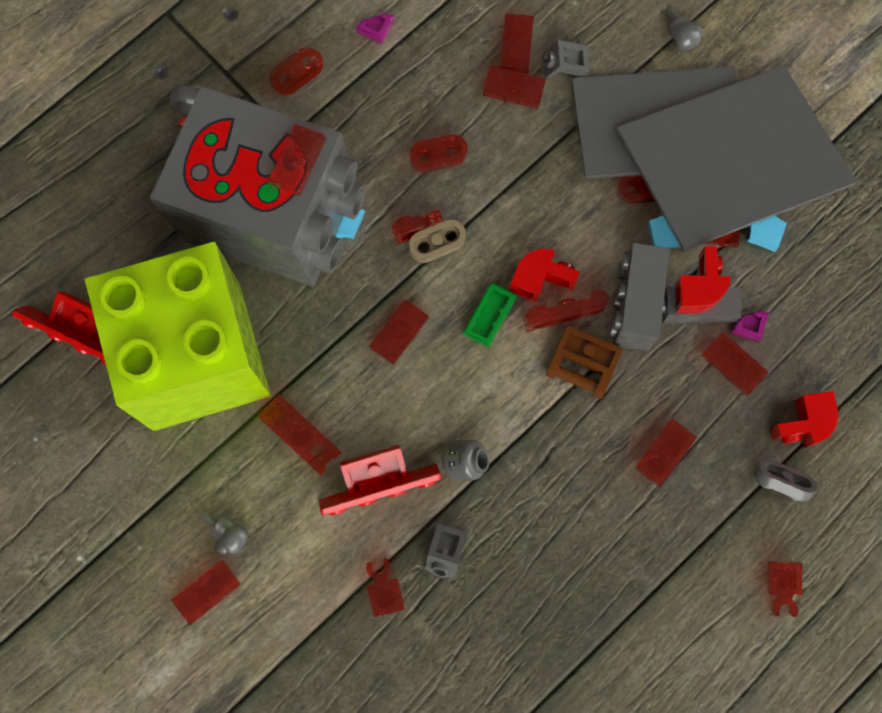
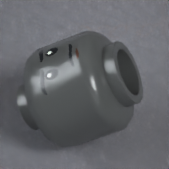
M456 440L447 445L441 462L445 472L451 479L473 481L479 479L488 469L489 454L483 445L476 440Z

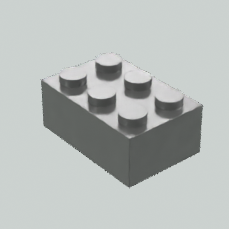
M633 243L629 253L624 252L617 271V279H622V281H620L619 289L615 291L613 307L618 308V311L615 313V318L611 320L609 336L614 337V345L649 352L659 339L670 248Z

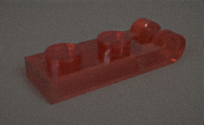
M596 290L587 299L576 301L575 298H568L558 302V306L547 308L546 305L529 309V313L525 314L523 320L526 332L601 314L608 303V294L603 290Z
M279 394L257 416L319 475L327 469L325 466L332 458L336 460L341 454V451ZM319 444L324 450L315 458L310 451Z

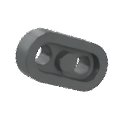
M761 459L754 470V476L762 487L785 494L794 501H809L817 490V484L810 476L771 459Z

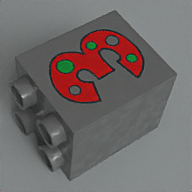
M201 86L154 187L150 200L185 242L200 246L215 241L224 256L314 287L321 271L331 274L335 270L343 249V240L335 236L343 217L355 219L358 216L364 202L366 187L358 183L359 181L356 176L357 161L350 159L341 132Z

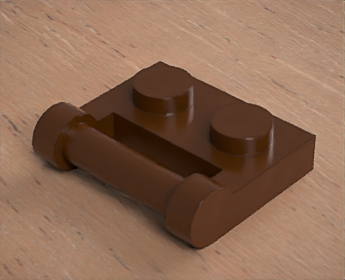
M567 325L545 376L552 379L555 377L593 392L594 397L602 400L623 348ZM564 358L601 374L599 382L560 366L562 359Z

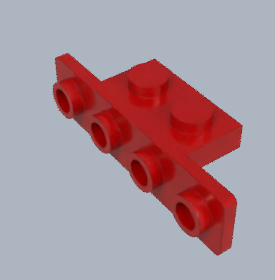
M65 291L57 292L50 315L29 305L13 310L12 316L21 320L24 326L38 328L46 332L49 338L56 341H65L73 345L76 351L83 354H92L100 358V361L106 365L90 303Z
M398 444L340 462L348 491L319 499L321 515H339L352 506H368L375 503L378 498L385 496L397 497L414 487H430L437 480L442 479L437 464L407 472Z

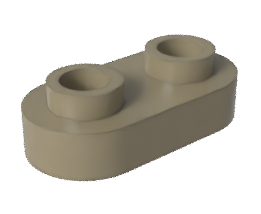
M446 220L419 231L409 241L410 255L417 262L428 263L459 250L465 243L466 230L459 221ZM448 234H454L456 239L448 241L445 237ZM421 245H427L429 250L422 253L418 248Z

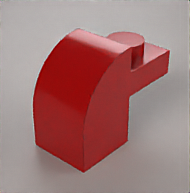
M705 246L700 252L699 276L681 275L675 283L676 313L698 314L712 309L726 294L731 276H718L722 273L723 262L722 257L718 256L717 246Z
M538 249L528 253L520 261L509 291L537 302L545 281L573 291L580 271L574 270L575 267L566 262H552L555 250Z
M834 391L801 396L795 400L799 421L781 423L770 428L772 441L782 439L783 444L800 442L803 438L804 448H808L824 441L834 432L838 422V408Z

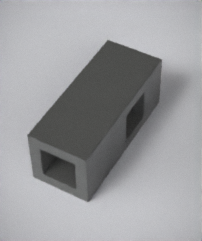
M667 286L662 311L663 323L735 324L741 318L740 287H729L721 300L706 312L682 314L676 313L675 286Z

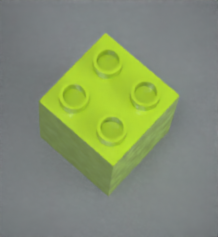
M215 241L85 278L116 406L151 430H160L271 397L241 286Z

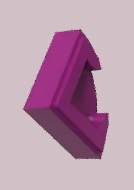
M380 14V16L364 19L356 27V32L382 44L394 23V16Z
M757 311L745 315L735 323L730 334L759 343L763 337L769 312Z

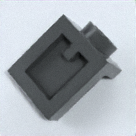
M557 40L544 51L542 57L545 78L551 79L558 72L584 77L589 73L587 45Z
M437 524L428 552L425 570L440 578H455L468 532Z

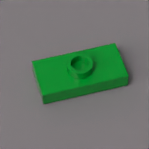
M490 282L462 335L489 349L518 295Z

